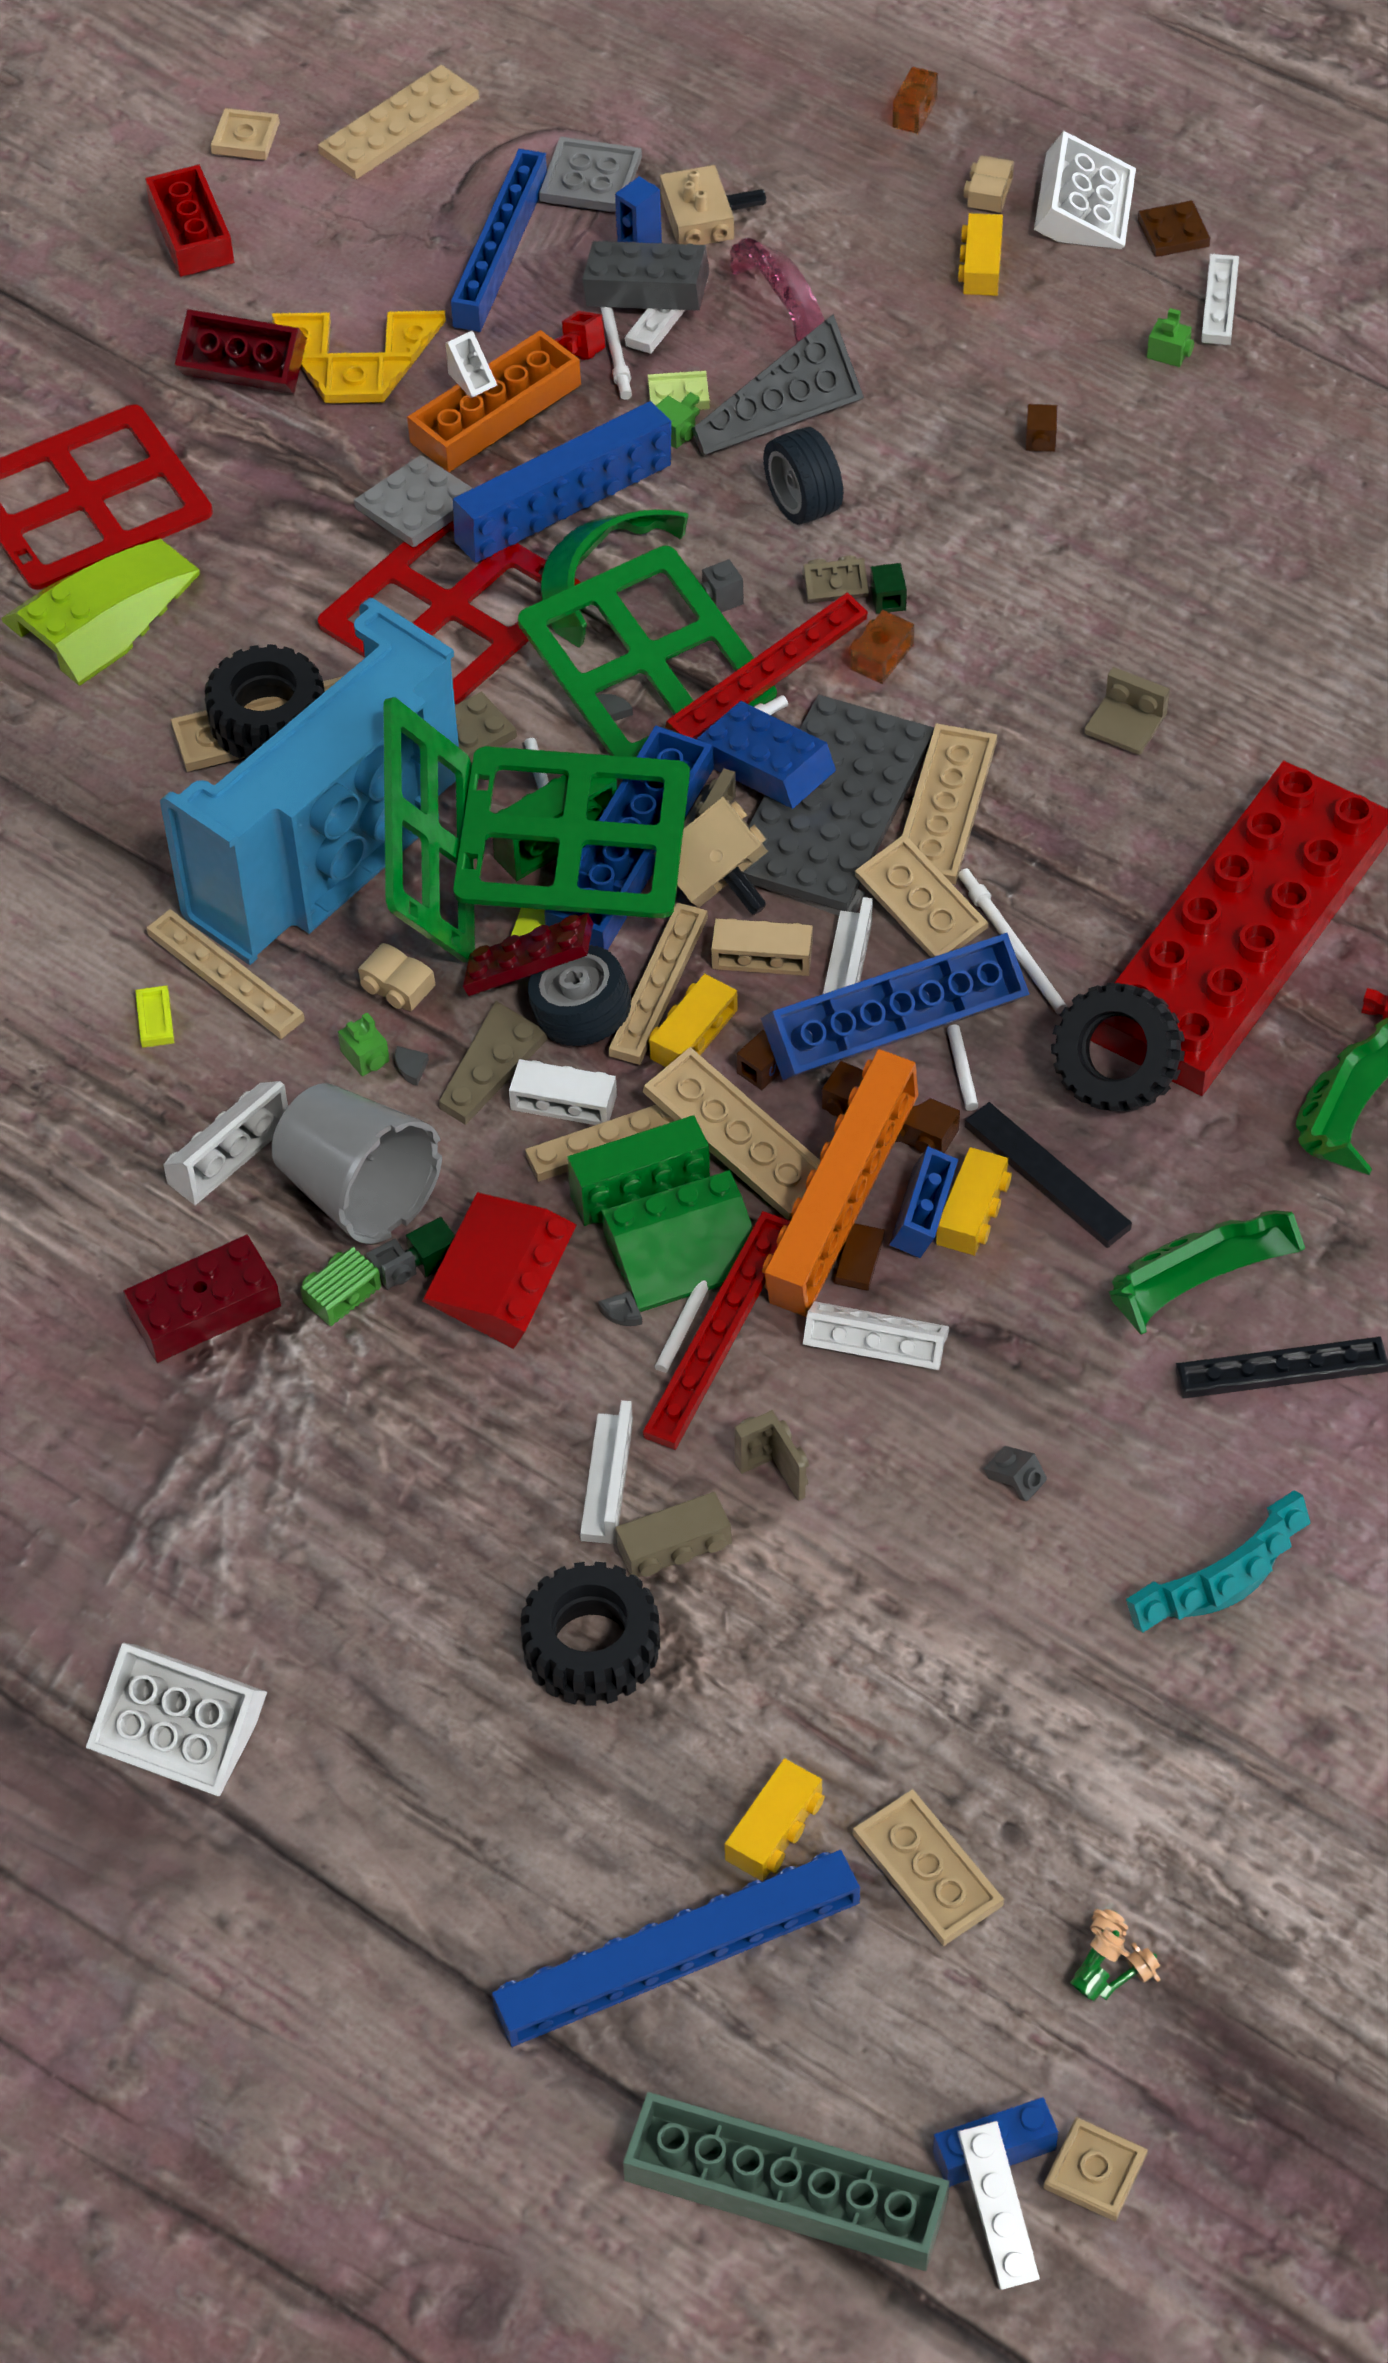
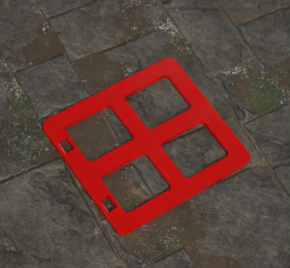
M136 404L127 405L0 458V480L42 462H49L69 490L66 493L15 514H8L0 503V545L28 587L34 590L44 589L111 555L137 545L163 539L208 520L213 514L211 502L144 409ZM122 429H129L149 458L97 480H89L70 454V451ZM158 477L164 478L184 507L133 529L124 530L104 503V500ZM76 511H83L103 541L52 563L42 564L23 537V534ZM27 553L31 561L23 564L18 556Z
M453 520L414 548L406 542L400 544L318 616V627L327 635L365 658L363 641L356 636L354 623L348 619L359 610V606L368 598H373L388 584H396L430 605L424 613L412 622L433 636L449 621H456L492 643L491 646L453 679L455 705H457L529 642L518 626V621L513 626H505L469 603L510 568L519 570L541 584L542 575L538 572L541 568L544 569L547 560L516 543L485 558L452 588L444 589L409 566L446 533L454 532ZM575 578V585L581 583L577 578Z

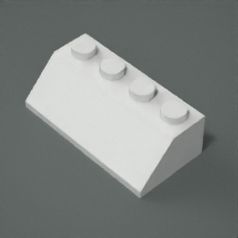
M281 1081L259 1083L251 1091L245 1092L230 1109L220 1113L215 1121L205 1130L196 1133L186 1146L180 1151L171 1154L163 1164L167 1184L192 1204L197 1205L273 1140L276 1126L288 1107L285 1085Z

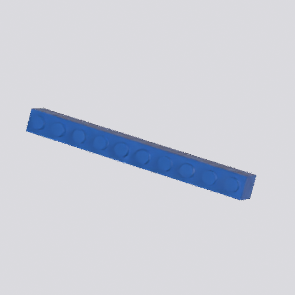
M842 1850L834 1853H821L807 1864L797 1868L795 1866L787 1867L781 1870L775 1877L763 1882L761 1880L750 1882L741 1891L729 1896L726 1894L716 1896L707 1905L695 1910L684 1909L678 1912L673 1919L660 1924H648L642 1927L638 1933L626 1938L617 1937L611 1939L602 1948L590 1953H577L568 1962L556 1967L546 1966L537 1970L529 1978L519 1982L516 1980L506 1982L497 1991L492 1992L495 2012L512 2048L860 1904V1886Z

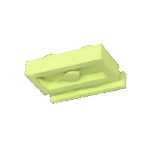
M706 371L648 375L650 401L655 406L667 396L681 403L684 397L692 392L700 397V402L695 407L700 410L710 409Z

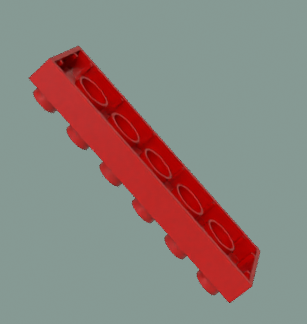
M1284 760L1114 982L1129 984L1154 993L1156 997L1163 999L1169 1005L1168 1009L1171 1013L1176 1014L1179 1020L1177 1024L1178 1029L1183 1031L1185 1041L1181 1042V1051H1185L1184 1061H1180L1178 1065V1070L1181 1072L1177 1080L1173 1079L1172 1082L1200 1096L1205 1094L1387 845V808L1370 801L1362 795L1355 794L1318 777L1306 769L1299 768ZM1115 1016L1105 1019L1095 1029L1091 1037L1092 1042L1140 1066L1144 1062L1147 1052L1145 1033L1137 1022L1128 1017Z

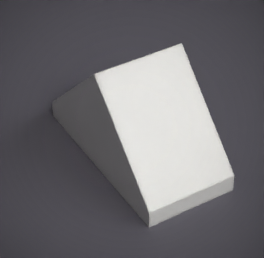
M473 330L445 343L448 374L470 398L497 386Z

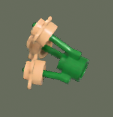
M1095 1909L1094 1915L1091 1918L1093 1923L1090 1927L1091 1931L1096 1934L1090 1944L1092 1948L1070 1983L1092 2002H1095L1099 1995L1107 2000L1114 1990L1135 1975L1143 1983L1151 1977L1158 1983L1160 1978L1155 1970L1160 1967V1964L1157 1961V1955L1152 1953L1147 1947L1141 1951L1134 1942L1131 1944L1134 1952L1130 1954L1123 1945L1125 1942L1123 1937H1125L1128 1926L1123 1923L1124 1918L1110 1909H1104V1911ZM1122 1954L1126 1957L1130 1969L1108 1984L1106 1981L1110 1975L1100 1965L1105 1958L1116 1962Z

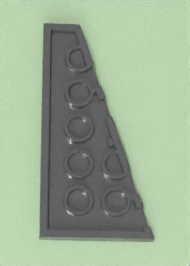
M834 314L692 428L701 456L714 453L864 398Z

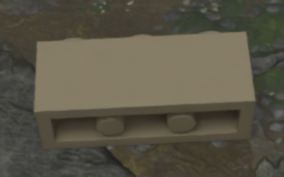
M715 1491L615 1527L618 1550L629 1574H634L637 1577L652 1576L660 1569L674 1564H685L693 1557L707 1552L715 1553L725 1548L726 1545L732 1544L731 1524Z

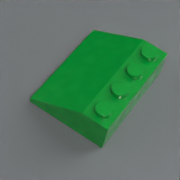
M730 1170L602 1210L603 1234L628 1290L631 1291L640 1312L689 1297L701 1281L707 1282L708 1290L722 1286L753 1229L742 1195Z

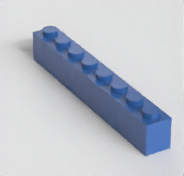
M518 149L452 297L453 327L481 332L539 200V193L547 174L546 153Z

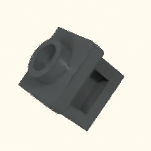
M395 1238L366 1253V1259L374 1267L378 1268L380 1280L387 1290L397 1284L406 1283L412 1276L417 1274L414 1255L411 1251L405 1252Z
M1004 1446L998 1451L994 1458L983 1468L988 1479L1014 1486L1019 1498L1023 1501H1028L1047 1480L1035 1453L1009 1446Z

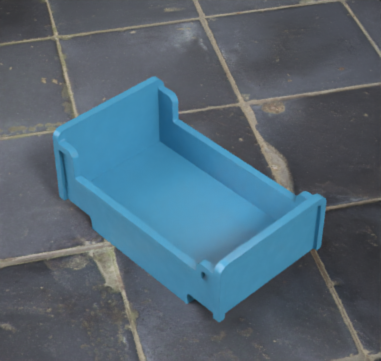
M368 598L359 606L360 616L354 622L355 634L364 644L365 659L217 784L212 785L208 781L199 780L192 783L180 794L169 792L160 799L179 907L183 917L192 926L248 965L257 960V955L290 926H298L310 934L385 868L383 713L385 699L396 697L459 747L451 669L454 649L374 598ZM401 732L402 795L407 801L421 810L420 749L415 742ZM438 761L439 796L456 781V777L451 770ZM403 825L402 852L419 838Z

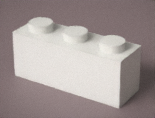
M519 1059L509 1089L510 1107L513 1111L598 1125L610 1120L617 1097L616 1076L608 1075L604 1072L578 1070L570 1066L561 1067L544 1064L536 1060L527 1061Z

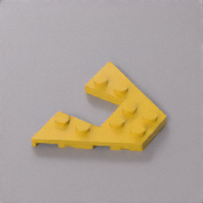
M388 311L385 352L329 353L330 312L272 313L273 324L299 328L307 338L301 367L325 403L384 402L446 322L445 311Z

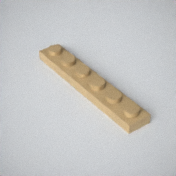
M677 902L674 912L663 931L631 1000L630 1013L612 1040L609 1047L610 1057L638 1065L641 1064L650 1045L648 1044L649 1036L652 1030L659 1025L708 919L707 910Z
M171 909L146 927L149 937L279 1039L284 1038L305 1021L304 1012Z
M656 1104L525 1149L526 1158L537 1181L540 1182L568 1172L567 1156L675 1120Z

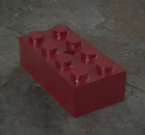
M187 309L174 365L185 376L295 394L307 338L296 327Z
M248 1234L123 1290L128 1314L156 1363L281 1307L277 1282Z

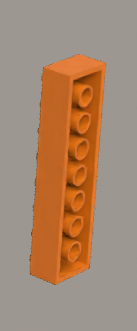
M881 1049L877 1050L873 1060L868 1059L862 1072L863 1080L860 1086H855L852 1089L848 1099L849 1107L845 1115L840 1114L834 1127L835 1135L832 1141H827L824 1144L820 1154L821 1162L817 1170L812 1169L806 1181L807 1190L803 1198L798 1197L791 1212L792 1219L788 1226L784 1225L780 1230L777 1238L778 1247L774 1255L769 1254L763 1265L762 1272L766 1278L765 1289L768 1291L769 1303L807 1317L808 1310L816 1301L918 1097L916 1062Z

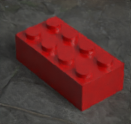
M200 164L145 178L149 205L180 277L235 263L230 233Z

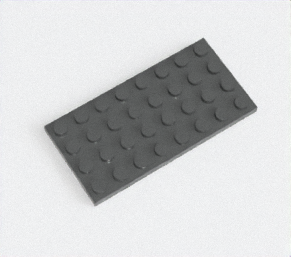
M818 694L800 730L827 742L836 771L793 809L766 795L764 796L749 827L751 828L755 825L767 840L762 844L768 852L743 873L753 885L840 911H847L861 884L855 877V870L875 856L928 751L934 727Z

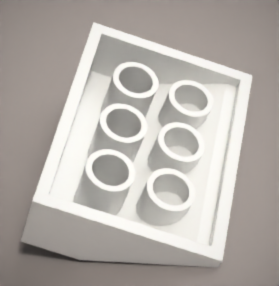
M1063 131L1046 152L1034 230L1057 242L1123 249L1126 241L1136 168Z
M122 1643L86 1748L220 1796L256 1726L267 1692L142 1646Z

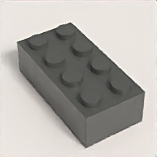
M593 241L582 278L586 306L700 311L709 275L706 245Z

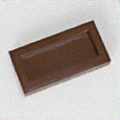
M854 1223L845 1243L835 1277V1284L869 1291L884 1240L885 1229Z

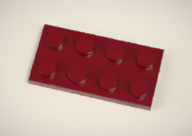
M589 913L580 916L570 915L554 925H541L532 932L522 936L512 935L501 943L490 947L483 945L476 948L470 954L463 982V988L467 995L471 996L587 956L593 929V921Z

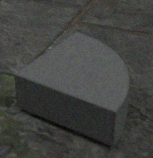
M612 694L596 695L614 721L633 715V708L625 699Z
M397 1046L395 1059L398 1070L407 1082L418 1086L429 1061L428 1054Z
M631 1291L598 1301L600 1312L611 1322L623 1326L643 1324L642 1316Z

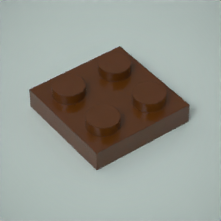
M1193 200L1138 211L1139 224L1155 257L1210 247L1211 238Z

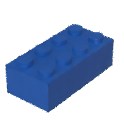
M743 701L732 707L731 710L697 738L702 742L713 745L714 770L720 773L724 768L734 771L736 781L792 809L836 771L827 742Z

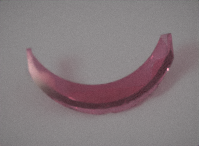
M743 238L739 243L732 246L730 250L732 273L736 275L758 267L788 310L793 322L796 343L825 321L816 298L804 276L784 253L752 238Z

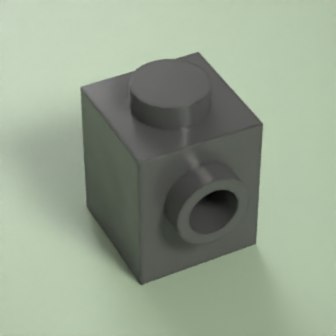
M730 559L702 569V583L700 584L721 613L744 604L743 578Z

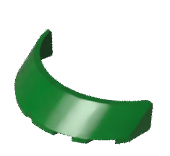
M672 510L635 511L601 517L577 527L554 547L546 561L541 581V600L575 586L577 567L613 530L626 529L635 534H645L653 529H662L678 539H682L686 531L688 513ZM580 610L550 623L555 633L580 648L584 644L587 623Z
M1388 1017L1374 1025L1376 1031L1367 1039L1347 1046L1337 1056L1340 1060L1338 1065L1319 1076L1308 1092L1296 1122V1128L1300 1132V1137L1297 1139L1308 1154L1365 1175H1370L1372 1168L1350 1142L1355 1123L1361 1111L1375 1091L1388 1078Z
M1277 1210L1261 1212L1259 1216L1253 1219L1225 1221L1216 1224L1209 1231L1191 1233L1161 1246L1159 1249L1144 1255L1128 1266L1130 1272L1117 1275L1112 1280L1113 1290L1108 1292L1112 1302L1142 1335L1147 1332L1146 1326L1150 1318L1161 1307L1182 1293L1235 1269L1274 1257L1298 1253L1305 1249V1245L1293 1212Z

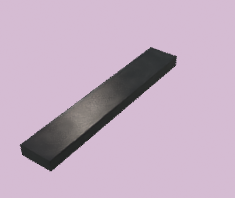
M988 1102L965 1120V1127L997 1155L1007 1157L1008 1164L1106 1248L1110 1247L1131 1230L1132 1222L992 1103Z
M1380 1336L1176 1363L1175 1370L1182 1399L1383 1373L1388 1372V1359Z

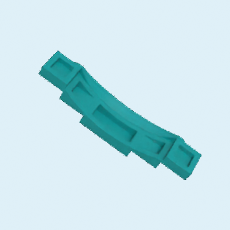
M1294 1490L1267 1507L1269 1517L1259 1530L1242 1546L1218 1562L1198 1572L1170 1582L1158 1584L1153 1581L1128 1597L1126 1602L1134 1627L1143 1633L1166 1617H1175L1181 1620L1184 1617L1214 1613L1238 1603L1254 1592L1269 1573L1273 1571L1272 1568L1277 1556L1292 1547L1289 1537L1311 1524L1304 1496Z

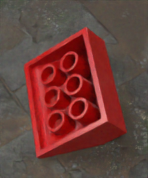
M477 1192L422 1302L514 1349L524 1335L577 1224L546 1208Z

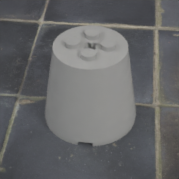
M329 1083L314 1085L298 1095L281 1116L272 1140V1157L277 1168L350 1237L365 1244L385 1241L392 1237L391 1231L400 1224L407 1226L412 1222L432 1194L442 1164V1155L438 1153L437 1143L441 1141L437 1131L428 1123Z

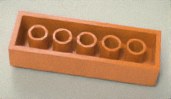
M539 330L488 364L497 386L470 398L456 384L407 416L410 443L441 468L451 472L581 386L580 359L542 330Z

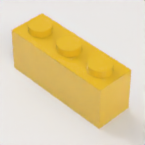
M969 213L968 225H962L961 242H966V245H961L960 262H965V265L959 264L958 282H964L963 294L998 296L1003 215Z
M704 973L697 983H692L689 986L683 1000L670 1009L667 1019L663 1024L652 1030L648 1039L650 1059L667 1067L689 1047L701 1055L738 1011L737 990Z
M969 1147L942 1212L937 1229L936 1245L975 1256L979 1245L986 1244L991 1228L988 1225L991 1217H997L1001 1205L1000 1193L1001 1191L1007 1192L1011 1182L1012 1173L1007 1172V1157Z
M784 1758L725 1842V1861L762 1882L770 1871L775 1873L783 1863L785 1858L784 1851L790 1842L795 1844L800 1839L807 1817L810 1814L815 1815L821 1808L825 1798L822 1795V1779Z

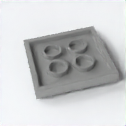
M560 137L539 193L540 201L616 212L615 193L634 180L642 158V148Z
M419 455L354 499V503L358 511L414 548L454 520L453 498L473 488L423 455Z

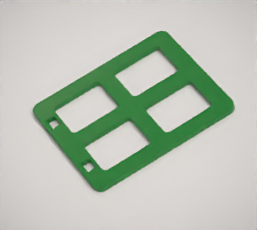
M660 546L533 604L521 610L518 615V626L609 755L637 757L649 736L637 742H629L597 698L596 693L641 673L648 678L673 715H675L694 700L666 663L668 659L707 641L715 642L735 671L754 659L753 655L683 559L670 546ZM663 573L668 577L698 620L657 640H651L617 593L656 574ZM589 605H594L628 650V653L589 672L581 673L547 625ZM772 686L751 701L749 705L754 707L759 703L764 705L772 701L777 696L776 687Z
M396 697L387 698L383 705L386 904L393 915L463 963L469 961L470 954L475 950L474 904H464L458 901V929L442 919L440 915L439 853L452 861L457 867L472 768L471 760L464 751ZM401 732L415 742L420 749L421 810L407 801L402 795ZM438 761L451 770L456 777L457 837L439 823ZM402 825L418 836L421 841L422 904L405 893L403 889ZM467 857L465 869H474L473 858Z
M491 746L478 748L473 755L453 887L455 899L464 904L648 918H667L671 916L675 909L690 780L688 764L679 760ZM499 770L568 776L563 816L551 818L491 812L496 773ZM604 777L662 782L664 784L660 822L657 825L588 820L587 810L592 779ZM478 779L489 780L488 790H477ZM494 837L558 843L559 851L554 884L547 887L482 881L480 878L486 840ZM585 845H601L654 850L656 858L651 892L640 894L580 889L578 887L582 848ZM467 857L477 859L476 869H465Z

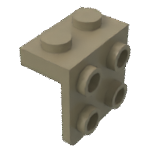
M773 1410L758 1417L744 1419L735 1427V1464L740 1473L743 1474L773 1460L798 1501L804 1499L806 1485H808L806 1467L809 1466V1463L802 1448H796L791 1441L792 1435L787 1423L784 1420L779 1421Z

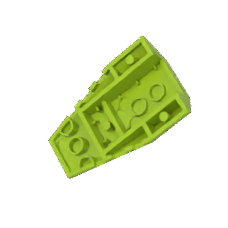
M158 539L111 555L49 585L1 619L5 625L21 638L31 632L56 652L60 670L77 685L81 686L126 655L133 648V641L138 636H144L150 629L149 624L156 616L161 617L167 611L168 603L173 598H179L200 575V570L162 539Z

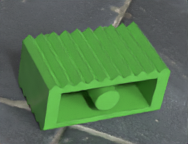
M351 1247L344 1253H336L330 1259L328 1266L320 1272L310 1273L304 1279L300 1289L303 1303L325 1323L333 1326L345 1314H349L350 1310H354L355 1306H359L361 1302H364L366 1298H369L371 1294L381 1288L378 1268L374 1267L354 1247Z

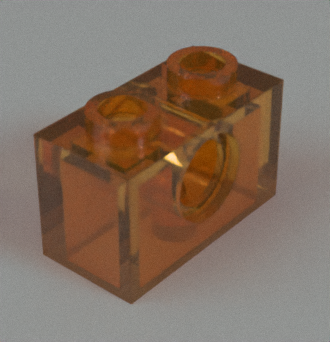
M911 67L893 100L892 128L919 134L937 100V72Z
M882 610L875 620L871 619L863 635L852 642L849 648V656H851L850 670L883 684L913 647L915 624Z

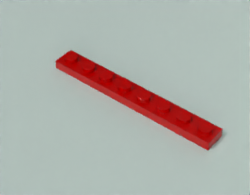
M848 592L669 718L666 721L665 728L697 739L737 703L743 701L749 704L865 621L868 611Z
M762 1211L643 1430L645 1439L674 1450L677 1449L766 1283L765 1274L762 1272L764 1262L769 1254L774 1255L778 1247L777 1238L779 1232L784 1225H789L790 1220Z

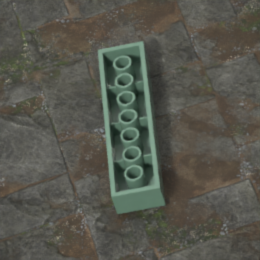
M647 2092L623 2161L624 2181L923 2271H927L949 2195V2180Z

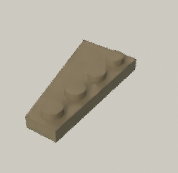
M495 1001L439 1100L440 1110L466 1125L514 1075L519 1059L528 1060L548 1040L546 1033L538 1025Z

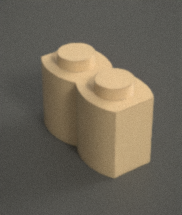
M981 155L978 162L972 164L970 172L971 181H966L964 198H968L967 207L1001 213L1012 183L1014 161Z
M382 943L358 968L361 986L370 994L376 993L386 997L387 1001L397 1009L403 1008L412 1011L436 985L434 973L427 965L417 959L407 957L400 950L386 943Z

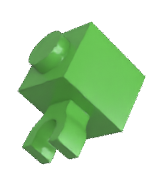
M1170 308L1167 319L1158 318L1148 339V359L1180 367L1185 357L1191 356L1194 347V340L1191 339L1192 327L1179 323L1181 317L1180 310Z
M692 392L686 395L681 403L667 396L656 405L672 421L671 446L675 449L694 436L692 428L695 426V417L700 414V409L695 407V405L700 402V397Z
M368 1012L363 1014L361 1019L354 1023L352 1021L347 1023L345 1028L338 1031L340 1051L362 1077L371 1071L380 1069L385 1063L390 1061L387 1041L375 1028V1020Z

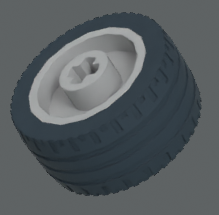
M811 427L796 429L772 439L765 445L763 465L766 480L774 501L790 522L794 524L808 523L827 516L841 507L844 497L841 471L830 445L819 431Z
M589 945L587 956L532 974L529 978L528 995L537 1023L546 1033L547 1037L551 1038L552 1041H556V1043L565 1044L566 1046H585L599 1042L615 1033L623 1025L630 1013L631 995L624 971L617 958L602 947Z

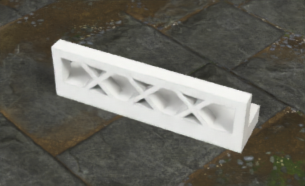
M863 897L860 913L840 911L823 994L860 982L872 926L873 898Z
M814 1301L807 1312L803 1345L939 1370L949 1326Z
M621 1400L619 1415L599 1413L597 1415L580 1533L581 1541L616 1544L615 1527L619 1526L633 1427L632 1401Z

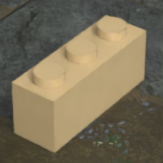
M715 918L711 948L712 969L809 976L813 925Z

